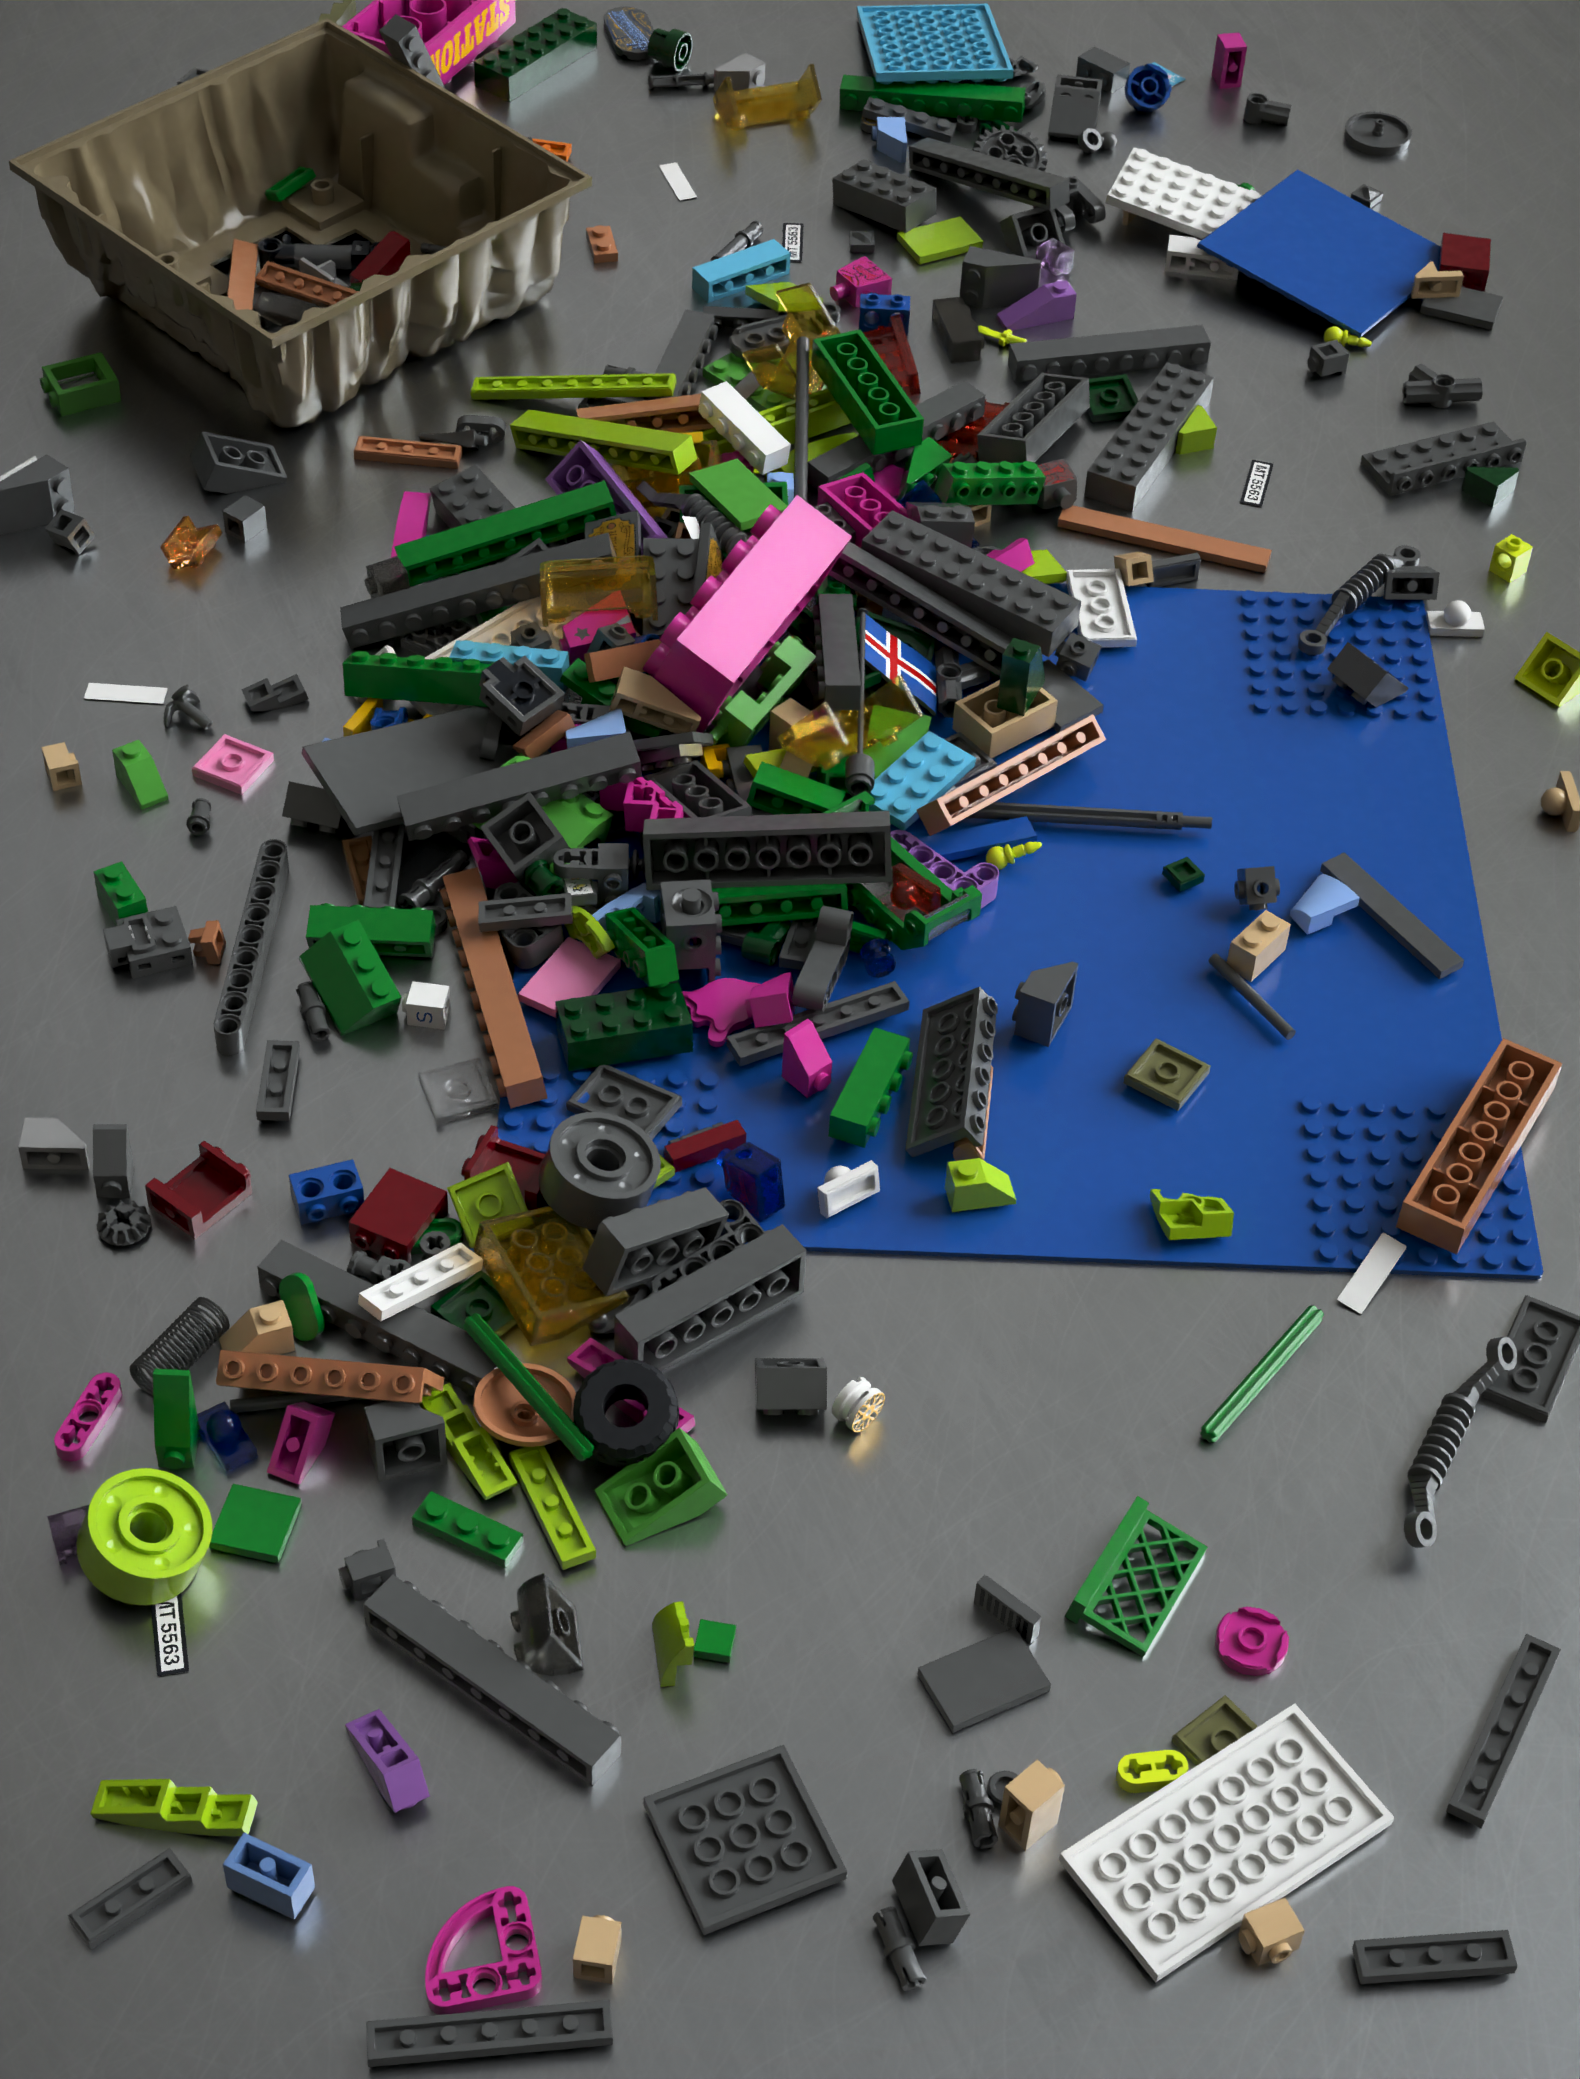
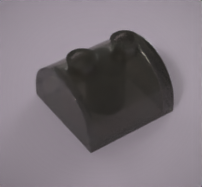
M544 1573L532 1577L518 1589V1610L510 1614L515 1631L521 1633V1642L514 1644V1653L517 1660L526 1663L533 1672L547 1676L567 1675L583 1670L576 1606Z

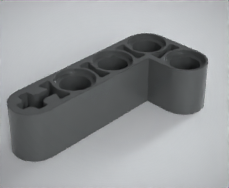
M822 906L817 923L816 939L796 981L792 1006L824 1012L848 957L854 916L852 911Z
M734 1199L721 1201L720 1204L729 1213L728 1219L735 1221H726L718 1239L658 1274L652 1282V1292L664 1289L675 1283L681 1276L689 1275L702 1268L707 1262L717 1260L730 1253L735 1247L745 1245L744 1243L756 1239L764 1232L762 1227L739 1201Z

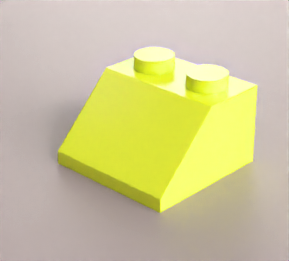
M1546 632L1514 678L1556 706L1561 707L1580 694V652Z

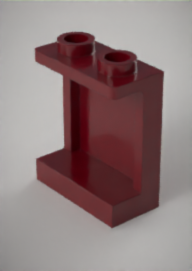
M1443 233L1440 244L1439 271H1462L1464 278L1461 287L1485 292L1490 269L1491 239Z
M491 1125L487 1133L479 1137L473 1156L467 1158L463 1164L461 1175L464 1177V1180L509 1162L529 1213L538 1215L545 1203L539 1187V1171L545 1154L501 1140L498 1137V1127Z
M206 1141L199 1144L200 1156L167 1183L163 1184L154 1177L145 1185L148 1206L194 1240L252 1194L251 1174L247 1167L242 1163L237 1164L227 1157L221 1148L213 1147Z
M389 1168L350 1219V1242L361 1250H368L391 1259L405 1260L410 1264L413 1246L433 1219L445 1218L448 1214L447 1191Z

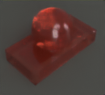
M902 863L893 866V887L890 897L896 908L909 910L917 907L929 916H933L941 911L940 887Z

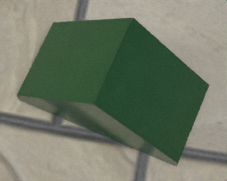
M1466 467L1462 491L1493 508L1514 492L1519 469L1506 467Z

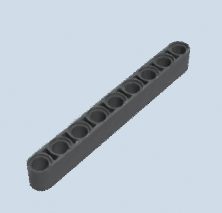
M278 839L267 840L260 846L214 1020L216 1048L219 1053L226 1056L237 1055L245 1047L289 874L287 845Z

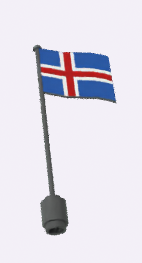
M861 608L857 612L858 617H860L859 670L861 681L857 754L849 756L845 762V787L852 796H856L864 791L870 794L875 782V762L869 755L863 754L865 664L872 670L881 672V677L916 700L933 716L936 715V667L919 652L880 626L868 616L869 613L865 608Z

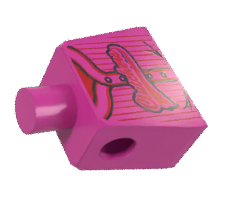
M863 256L837 271L836 285L830 288V295L834 301L844 298L853 307L859 308L861 294L891 295L892 278L866 256Z

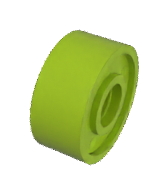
M151 1468L131 1469L118 1473L105 1481L95 1492L81 1524L76 1544L80 1566L86 1577L97 1589L115 1600L133 1605L163 1603L178 1596L193 1581L211 1542L213 1528L211 1514L198 1491L188 1482L174 1474Z

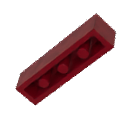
M734 1120L664 1146V1159L675 1168L676 1173L746 1147L747 1133L739 1121Z

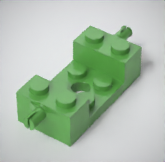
M789 635L782 644L777 641L767 655L769 656L759 668L763 672L757 681L769 690L767 693L763 692L756 701L742 690L734 698L731 696L726 698L719 708L720 712L711 723L715 726L709 733L713 734L714 744L712 745L719 743L729 744L730 747L747 746L770 720V711L775 706L785 702L797 689L816 658L812 652L803 646V642L799 637L794 636L792 638Z

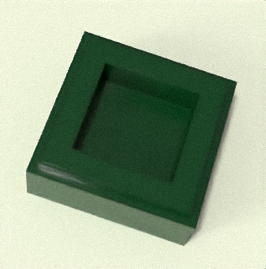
M1188 857L1164 866L1162 875L1179 892L1204 882L1205 874Z

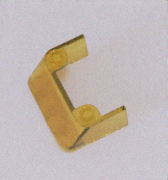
M809 64L799 81L733 91L730 76L725 77L713 97L716 111L725 126L731 128L732 131L744 129L745 126L795 118L798 121H803L811 117L810 114L815 111L822 101L814 64Z
M811 282L776 292V296L787 312L783 323V332L789 339L790 344L785 354H783L777 343L744 351L742 354L757 378L758 383L764 389L792 400L796 399L797 339L804 336L810 340L809 394L822 390L824 386L823 381L811 365L813 339L840 334L839 329Z
M651 556L551 560L540 563L543 627H549V622H565L566 617L571 616V612L628 609L636 618L652 616V621L658 620L654 558Z
M902 674L864 700L863 750L878 744L886 747L898 740L897 734L924 716ZM825 702L781 734L777 739L782 748L816 768L823 766L824 770L830 769L840 763V759L857 753L858 710H838L832 712L828 703Z

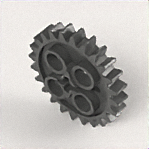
M1001 125L999 131L993 126L991 132L985 130L983 135L979 134L973 146V151L1044 172L1048 159H1046L1047 152L1042 151L1044 145L1037 144L1038 138L1031 139V132L1025 135L1022 134V128L1014 131L1013 126L1006 130Z

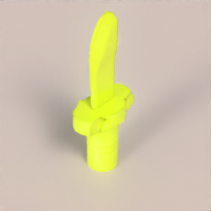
M984 326L976 327L979 333L999 339V345L1003 347L1006 344L1010 345V343L1027 342V339L1012 335V330L1010 329L1000 333Z

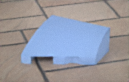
M615 709L589 722L566 730L567 749L626 733L622 709Z
M1321 874L1292 908L1290 917L1308 935L1332 925L1335 915L1357 907L1360 897L1341 881L1329 875Z

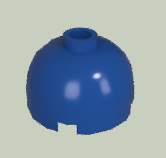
M1154 64L1136 67L1128 76L1124 88L1128 103L1134 109L1144 113L1153 112L1161 108L1170 97L1172 89L1166 71Z

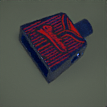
M750 1142L743 1143L734 1150L725 1148L718 1154L716 1162L723 1168L727 1192L735 1200L739 1201L756 1220L762 1222L785 1207L781 1160Z

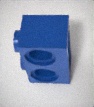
M876 293L860 295L859 329H861L863 334L908 336L910 296L900 294L879 295Z
M353 1159L289 1174L291 1197L301 1225L354 1213L364 1202L363 1186Z

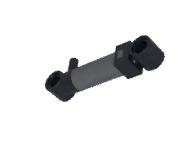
M284 234L281 241L276 238H266L258 243L260 268L262 269L266 262L270 261L287 268L299 269V259L304 257L316 266L332 260L335 262L336 270H352L353 272L380 242L370 245V241L353 240L352 246L291 244V236Z

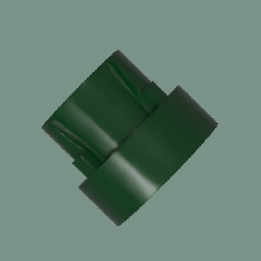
M657 28L651 34L648 42V56L662 62V65L666 68L681 71L686 67L692 53V36L690 33L678 29H672L669 32Z

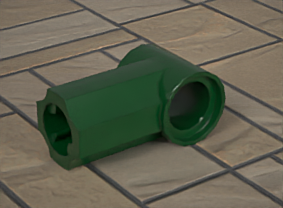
M789 920L765 922L756 933L752 931L747 933L742 944L741 956L755 962L773 966L779 957L781 946L785 942L791 922Z

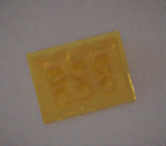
M550 1206L481 1221L473 1249L483 1259V1267L530 1346L562 1339L622 1305L629 1299L626 1290L609 1296L603 1294L583 1270L588 1251L594 1241L587 1228L574 1225L563 1219Z

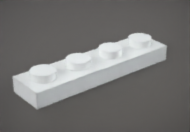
M460 1242L360 1292L358 1304L379 1321H383L481 1271L483 1259Z

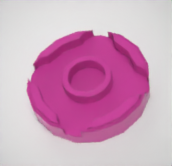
M1243 1607L1239 1608L1237 1612L1231 1614L1229 1612L1223 1616L1217 1626L1215 1647L1219 1658L1229 1668L1240 1674L1260 1676L1270 1674L1281 1666L1288 1652L1289 1636L1286 1629L1284 1631L1280 1625L1281 1621L1275 1615L1261 1608Z

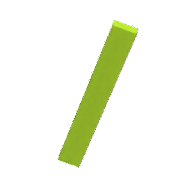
M674 373L475 377L470 395L472 400L673 396L676 375Z

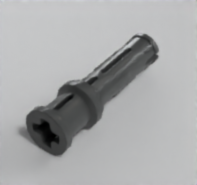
M460 849L455 850L430 875L416 880L412 885V889L397 897L398 908H422L426 904L434 902L437 892L445 886L442 876L463 870L470 863L468 861L469 856Z

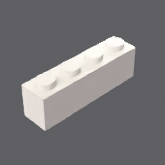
M727 381L701 392L698 412L735 450L739 451L748 460L751 466L764 475L787 465L791 444Z

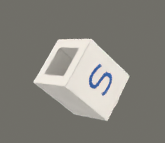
M412 981L409 994L404 993L402 999V1012H406L407 1025L445 1029L451 1008L449 986Z

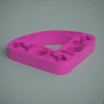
M505 1886L486 1892L463 1905L443 1925L430 1949L425 1972L427 2003L435 2014L464 2013L527 2000L539 1993L542 1987V1970L526 1894L520 1888ZM512 1901L515 1906L516 1921L509 1923L508 1911L505 1907V1902ZM493 1915L502 1961L444 1973L450 1953L461 1937L474 1925ZM520 1934L527 1938L528 1944L521 1950H512L506 1945L507 1939L512 1935ZM519 1973H527L529 1984L522 1985ZM502 1975H506L508 1989L503 1990ZM482 1978L491 1979L496 1984L495 1989L487 1995L478 1994L473 1989L474 1984ZM466 1983L467 1998H463L461 1984ZM440 1989H448L450 2000L442 2001Z

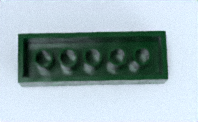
M565 8L557 10L555 13L474 61L475 87L511 102L596 49L597 23Z

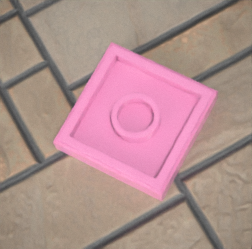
M224 734L192 767V774L194 777L243 795L274 761V754Z

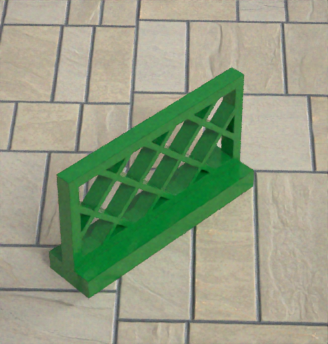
M1137 1496L1073 1599L1064 1617L1076 1624L1082 1619L1144 1657L1208 1547L1148 1511L1149 1502ZM1146 1523L1160 1531L1162 1540L1147 1542L1143 1531ZM1138 1538L1139 1544H1134ZM1183 1545L1196 1554L1191 1560L1178 1561L1174 1547ZM1166 1548L1170 1563L1155 1565L1150 1550ZM1142 1551L1147 1566L1132 1568L1127 1554ZM1122 1564L1124 1569L1118 1570ZM1173 1570L1178 1585L1163 1587L1158 1572ZM1150 1574L1155 1589L1139 1591L1135 1576ZM1127 1577L1131 1592L1116 1594L1112 1579ZM1105 1591H1107L1108 1596H1103ZM1158 1596L1162 1612L1147 1614L1143 1599ZM1134 1600L1139 1615L1123 1617L1119 1602ZM1111 1603L1116 1619L1105 1620L1095 1614L1093 1610L1097 1605ZM1156 1621L1152 1627L1150 1622ZM1142 1623L1147 1636L1142 1643L1129 1635L1126 1625Z

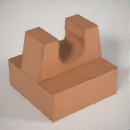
M219 920L206 921L204 928L190 931L188 940L189 943H195L194 956L206 957L208 964H220L226 940Z

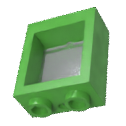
M102 352L42 367L43 378H40L42 390L44 393H48L51 406L53 408L56 407L61 416L121 402L119 380Z

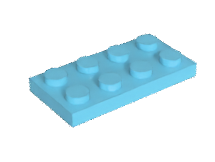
M928 731L875 779L874 788L870 792V795L875 798V803L869 806V811H889L890 823L901 830H906L920 817L916 810L939 798L975 767L976 757Z

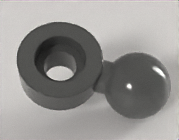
M1087 128L1078 136V144L1085 153L1092 154L1100 147L1104 150H1112L1117 144V138L1112 132H1104L1100 135L1097 130Z

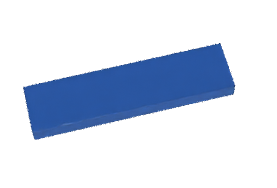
M1025 816L918 839L948 861L986 854L990 848L995 846L1004 848L1006 844H1009L1013 848L1017 845H1025L1027 842H1037V834L1029 819Z

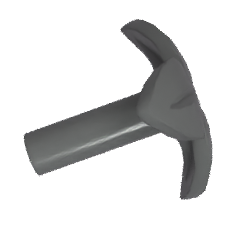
M188 684L179 688L171 697L173 701L169 702L165 707L163 719L166 728H168L172 716L177 710L183 711L205 730H208L213 724L210 718L193 706L200 703V699L194 691L190 690Z

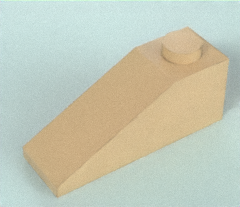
M627 667L623 668L609 710L613 711L621 708L625 716L676 734L696 732L701 721V717L652 676Z

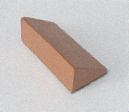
M557 710L516 742L513 748L519 754L522 753L531 759L539 757L565 736L566 730L576 726L567 712Z

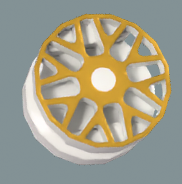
M858 1377L857 1380L859 1382L851 1380L840 1391L832 1406L833 1416L839 1421H846L847 1427L853 1432H860L868 1427L877 1417L885 1402L883 1392L877 1388H871L869 1381L863 1377Z

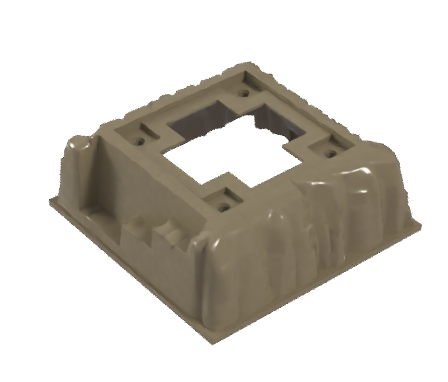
M328 18L9 160L10 170L35 187L42 219L45 220L52 239L67 264L88 277L100 297L108 296L111 299H118L124 302L132 310L137 311L141 317L152 322L159 329L167 331L168 335L185 345L191 352H199L200 356L212 366L219 368L222 372H230L231 379H235L243 388L249 405L254 410L265 413L276 426L282 429L314 423L322 411L333 413L344 405L345 402L354 398L358 388L387 379L394 369L402 366L406 357L414 359L419 356H433L440 348L449 347L456 341L464 342L473 331L486 326L492 320H506L515 314L516 311L535 304L552 290L555 277L559 273L563 227L569 220L570 197L592 186V177ZM298 167L314 170L315 178L281 202L267 199L264 192ZM392 230L410 240L411 255H407L398 272L389 276L374 274L363 280L359 292L327 308L312 307L303 312L300 322L285 326L276 333H269L261 328L257 311L235 309L234 301L227 297L229 277L213 267L231 258L234 239L258 244L262 239L272 238L284 231L290 232L307 244L331 245L355 232L368 241L376 243L380 242ZM422 243L446 246V248L434 254L421 252Z

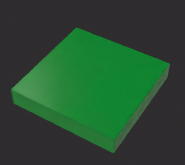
M232 1484L213 1529L209 1548L279 1564L301 1509V1498Z

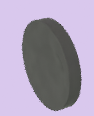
M1383 112L1356 114L1348 119L1344 131L1345 140L1350 146L1361 152L1378 156L1395 155L1405 151L1410 145L1412 130L1404 120Z

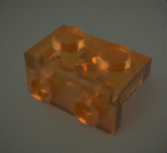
M184 516L161 545V550L173 569L195 568L204 562L207 553L216 546V541L222 535V531L218 524L196 528L191 518Z

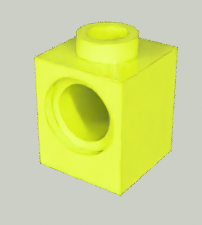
M1513 534L1509 535L1495 545L1489 571L1511 583L1526 573L1533 546Z

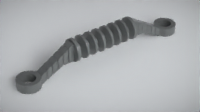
M644 480L636 487L656 507L680 509L683 516L696 517L699 526L703 523L711 522L720 548L727 555L741 539L744 542L749 539L747 534L743 533L700 494L657 493Z
M1402 545L1394 550L1393 556L1386 554L1374 556L1372 560L1333 593V604L1317 628L1301 632L1298 648L1303 653L1309 655H1320L1323 653L1327 643V636L1338 620L1345 614L1354 612L1357 607L1385 583L1386 571L1401 566H1418L1421 558L1419 550L1412 546Z
M1509 1337L1490 1339L1486 1347L1487 1362L1457 1390L1443 1397L1441 1406L1437 1409L1436 1416L1432 1420V1425L1428 1428L1427 1435L1424 1437L1422 1445L1418 1449V1454L1413 1460V1465L1408 1470L1407 1477L1410 1482L1416 1512L1409 1513L1405 1518L1404 1533L1407 1542L1414 1548L1430 1547L1435 1542L1437 1528L1432 1496L1441 1487L1442 1479L1446 1476L1447 1469L1452 1463V1458L1456 1455V1449L1460 1446L1461 1439L1464 1437L1466 1428L1470 1424V1419L1475 1414V1405L1479 1395L1504 1371L1513 1370L1516 1366L1517 1351Z

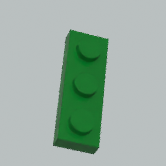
M432 1491L429 1492L412 1516L413 1526L503 1568L507 1567L524 1542L523 1533Z

